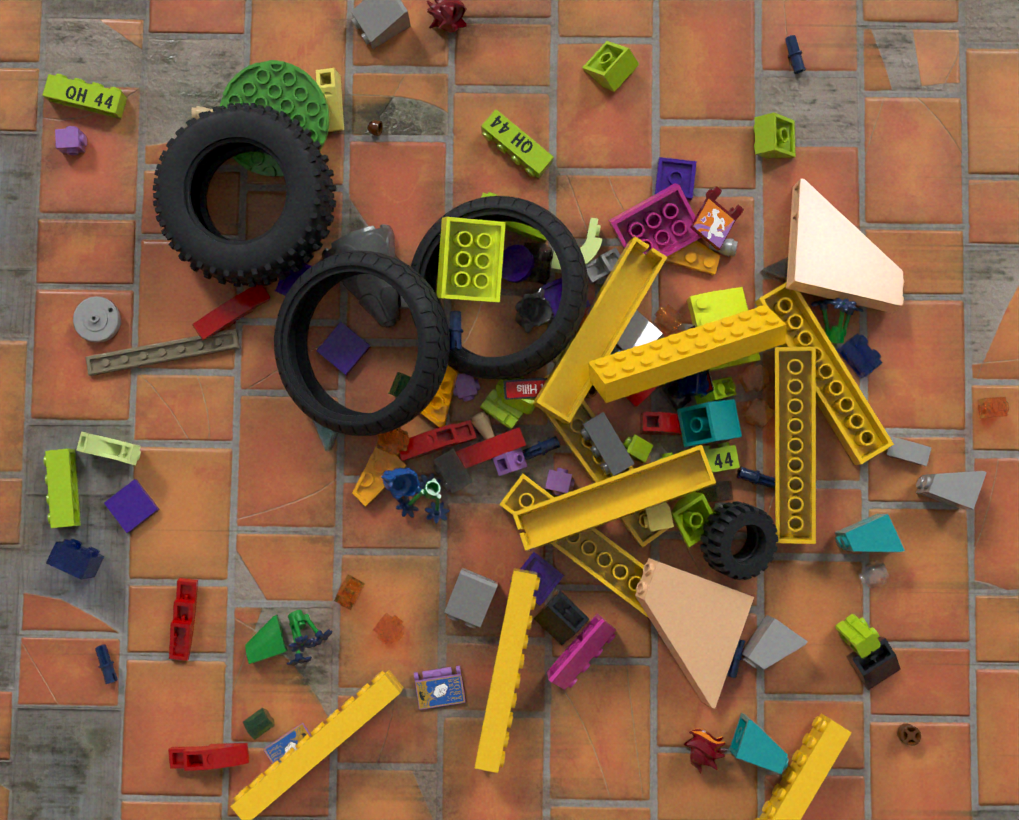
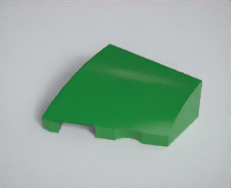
M278 614L273 616L245 644L249 664L287 651Z

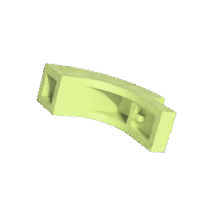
M597 218L590 219L586 242L580 248L586 265L594 260L602 243V238L595 237L599 236L601 225H597ZM554 251L550 272L561 273L559 260Z
M81 432L77 451L136 465L141 455V446Z

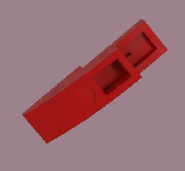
M471 420L418 434L400 441L396 445L403 462L475 440L476 435Z
M248 743L210 744L209 746L171 747L168 749L170 769L184 768V771L226 768L249 763Z

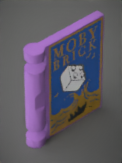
M456 666L457 674L454 675L452 674L451 667L422 671V680H419L418 672L414 673L419 710L465 703L460 666Z
M304 723L264 748V751L272 764L276 760L280 763V758L291 747L295 750V745L308 734L310 737L311 734Z

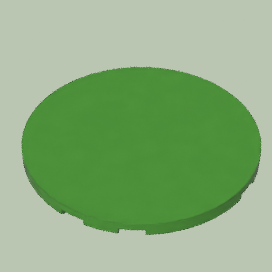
M277 60L257 62L242 69L226 86L220 106L224 105L227 108V104L230 103L234 105L235 103H249V105L250 103H255L257 106L263 105L264 108L270 106L279 111V113L281 111L285 112L292 121L297 119L304 131L308 129L312 132L311 138L313 141L316 142L318 140L322 147L324 146L329 130L328 104L317 82L301 68ZM247 152L232 157L242 167L254 173L270 177L284 176L280 166L271 155L260 152Z

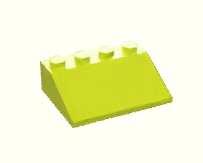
M455 217L442 218L437 281L438 298L500 302L506 222Z
M743 287L690 296L687 299L692 324L695 327L748 311ZM759 353L708 370L713 372L760 361L761 359Z

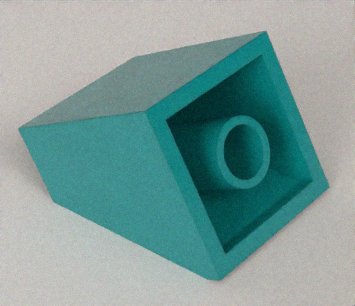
M735 399L707 402L677 409L684 447L742 437Z
M875 514L835 532L837 536L835 541L838 547L843 550L863 552L905 551L888 514Z
M741 713L729 748L730 752L738 759L782 774L783 769L785 770L788 766V754L746 714Z

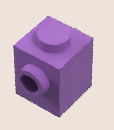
M67 126L66 129H55L56 149L61 153L78 155L79 152H85L87 137L81 130L75 126Z
M465 373L459 374L453 391L454 396H458L459 400L463 399L464 402L474 400V396L478 395L477 390H480L478 379H474L473 376Z
M522 449L507 452L493 458L499 476L527 467Z
M557 468V471L549 469L545 489L552 490V494L560 496L568 493L569 490H573L575 479H571L572 474H568L569 470Z

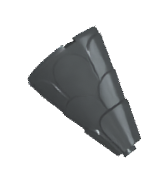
M385 224L380 225L378 229H375V226L362 228L332 242V248H325L321 254L322 258L325 259L348 251H374L395 258L394 233L391 226ZM359 274L342 281L343 285L359 300V304L381 327L386 326V328L395 326L397 321L400 320L399 293L387 282L370 274Z

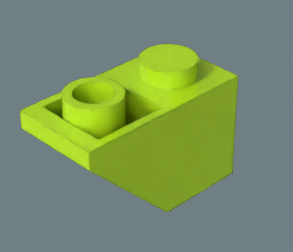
M732 377L713 380L714 391L702 398L697 388L700 385L692 387L697 405L737 395Z
M635 434L631 437L628 436L623 443L630 457L641 463L646 462L653 448L651 443Z

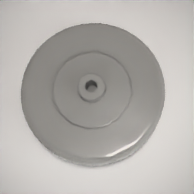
M97 296L83 300L75 309L73 325L76 332L83 339L94 343H102L110 340L117 334L121 325V314L117 306L110 300Z

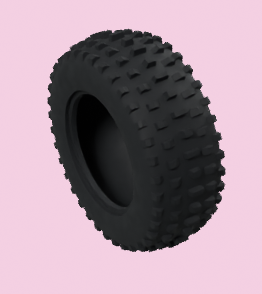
M230 103L227 104V108L224 105L213 107V112L209 110L199 113V119H189L186 122L187 127H181L175 132L177 137L175 139L171 137L169 142H167L166 147H168V150H163L159 158L162 163L157 164L156 169L158 170H155L154 175L158 176V178H154V184L156 185H153V191H156V193H153V198L157 199L153 201V206H155V212L159 214L156 216V220L159 222L160 227H164L161 230L163 236L167 240H171L169 243L171 249L180 252L178 257L181 261L191 262L190 267L193 271L197 272L201 269L205 278L211 279L213 276L219 280L218 283L225 285L227 281L231 284L234 283L235 287H241V284L245 286L249 284V287H256V284L263 285V281L265 285H270L271 282L277 281V277L279 280H283L290 276L291 270L298 272L303 268L302 263L304 261L308 263L314 257L313 251L321 249L323 244L320 241L325 239V237L327 238L330 232L327 226H330L331 222L334 221V215H331V212H334L336 200H333L335 196L332 192L337 191L336 185H332L333 180L330 178L334 176L333 170H329L326 165L329 158L327 155L322 156L319 151L322 147L318 140L314 142L311 138L312 132L308 129L304 131L297 119L292 121L283 111L279 113V111L270 106L264 108L263 105L257 106L255 103H250V105L249 103H235V105ZM247 152H260L271 155L280 166L285 178L286 200L283 211L276 223L264 234L246 241H230L216 229L209 216L207 208L209 183L217 169L233 156Z

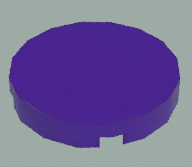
M515 244L507 247L503 251L502 277L513 283L526 280L531 275L532 268L535 265L534 256L531 251L523 245Z

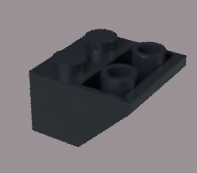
M559 590L534 619L556 641L563 645L589 620V617Z
M881 636L878 638L881 644L880 647L875 651H871V654L865 658H861L855 651L846 656L867 690L901 670L895 652L886 638Z

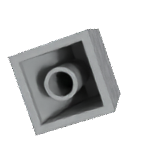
M363 0L351 11L353 25L356 29L360 28L363 33L361 37L365 44H370L373 49L411 26L408 11L401 0Z
M636 310L616 347L624 351L664 338V335Z
M974 471L922 475L916 483V493L958 509H974L987 472Z
M462 568L444 613H447V617L452 620L458 621V619L466 621L465 625L471 628L481 627L498 582Z
M766 615L743 648L742 654L745 656L743 660L756 669L759 666L766 669L803 647L808 641L777 619Z

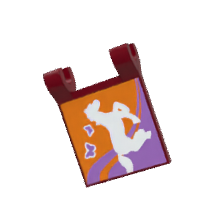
M715 186L713 190L709 189L707 191L706 199L690 228L719 251L732 226L744 209L738 204L735 209L732 207L727 211L715 201L722 192L719 187Z

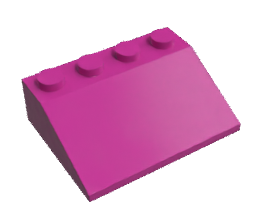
M676 183L608 220L623 249H625L633 237H637L649 245V248L643 252L644 254L654 248L663 255L669 256L701 238L690 228L695 215L680 185Z
M597 613L548 669V680L564 690L567 687L571 688L578 680L576 678L580 672L584 673L591 665L589 661L593 657L597 658L602 653V646L606 642L609 644L615 638L616 634L614 632L616 629Z

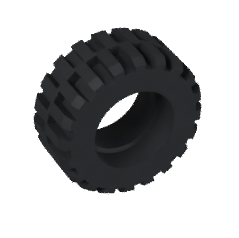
M728 502L722 505L723 508L718 507L714 510L715 513L713 515L710 514L707 518L708 522L704 524L702 528L704 532L700 538V541L703 542L700 545L701 552L704 553L703 558L708 562V565L717 572L734 580H748L752 578L751 576H758L761 570L765 571L768 568L767 564L773 561L774 557L772 556L777 551L776 542H778V535L775 533L777 528L773 524L774 521L771 516L767 515V512L744 502ZM746 526L747 539L745 545L737 554L732 555V539L740 528Z

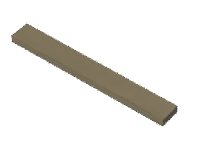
M237 329L218 332L204 341L200 336L87 356L85 358L88 375L94 376L239 349L240 344Z

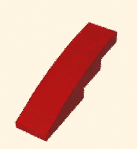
M256 284V287H250L193 323L192 326L204 341L235 324L236 320L253 312V309L266 303L271 297L262 285Z
M520 427L451 453L448 457L453 471L456 473L504 453L524 447L526 443Z
M179 578L177 580L173 620L170 624L169 659L189 660L195 624L198 580Z

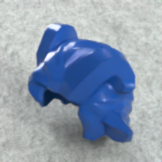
M410 468L386 470L381 476L384 486L396 500L405 495L413 497L422 490L419 487L420 483L417 473Z

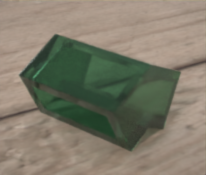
M397 372L388 394L397 398L411 377Z
M261 708L243 721L247 732L254 740L275 726L274 719L268 710Z

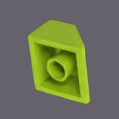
M606 41L582 68L603 88L615 92L627 77L634 72L639 63L629 48Z
M775 112L754 117L755 155L764 158L796 157L795 120Z
M694 492L677 501L671 512L687 547H691L700 541L701 534L704 532L702 528L704 524H707V518L710 514L713 515L703 493Z

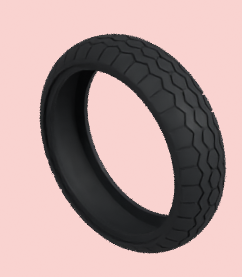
M488 196L465 202L453 208L438 219L427 231L419 243L411 263V267L429 283L435 294L439 267L442 218L455 217L517 222L538 230L549 241L559 260L562 273V296L557 313L548 329L539 339L525 349L506 356L483 357L467 350L463 346L462 350L457 351V343L455 342V351H449L448 365L467 375L493 380L516 378L542 368L567 347L576 334L585 313L588 298V275L585 260L577 241L569 229L554 214L533 202L521 198Z
M348 251L319 261L306 270L292 285L282 302L276 320L274 354L277 369L286 391L294 403L309 418L327 429L345 435L373 436L384 434L400 428L413 420L428 406L436 395L445 376L449 360L450 338L447 319L434 290L412 267L397 258L379 252ZM359 274H370L384 280L402 296L413 315L418 335L417 360L408 384L393 402L373 413H363L349 409L339 404L326 393L312 370L307 346L310 321L320 300L336 284Z

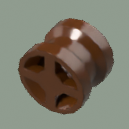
M908 723L899 726L897 730L899 740L909 746H915L920 742L921 732L918 728Z

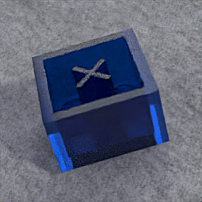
M64 539V541L55 542L46 564L82 580L96 576L104 556L99 554L100 551L96 548L83 547L82 542L71 539L70 541Z

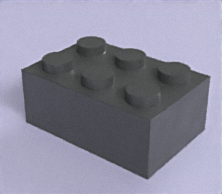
M604 412L582 424L580 433L585 441L589 440L592 445L590 450L594 457H599L602 464L600 467L605 475L615 476L634 464Z

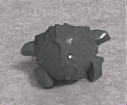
M540 288L534 294H524L522 300L515 306L517 311L515 321L525 328V333H529L532 327L544 325L554 319L551 305L544 298L545 290L543 288Z

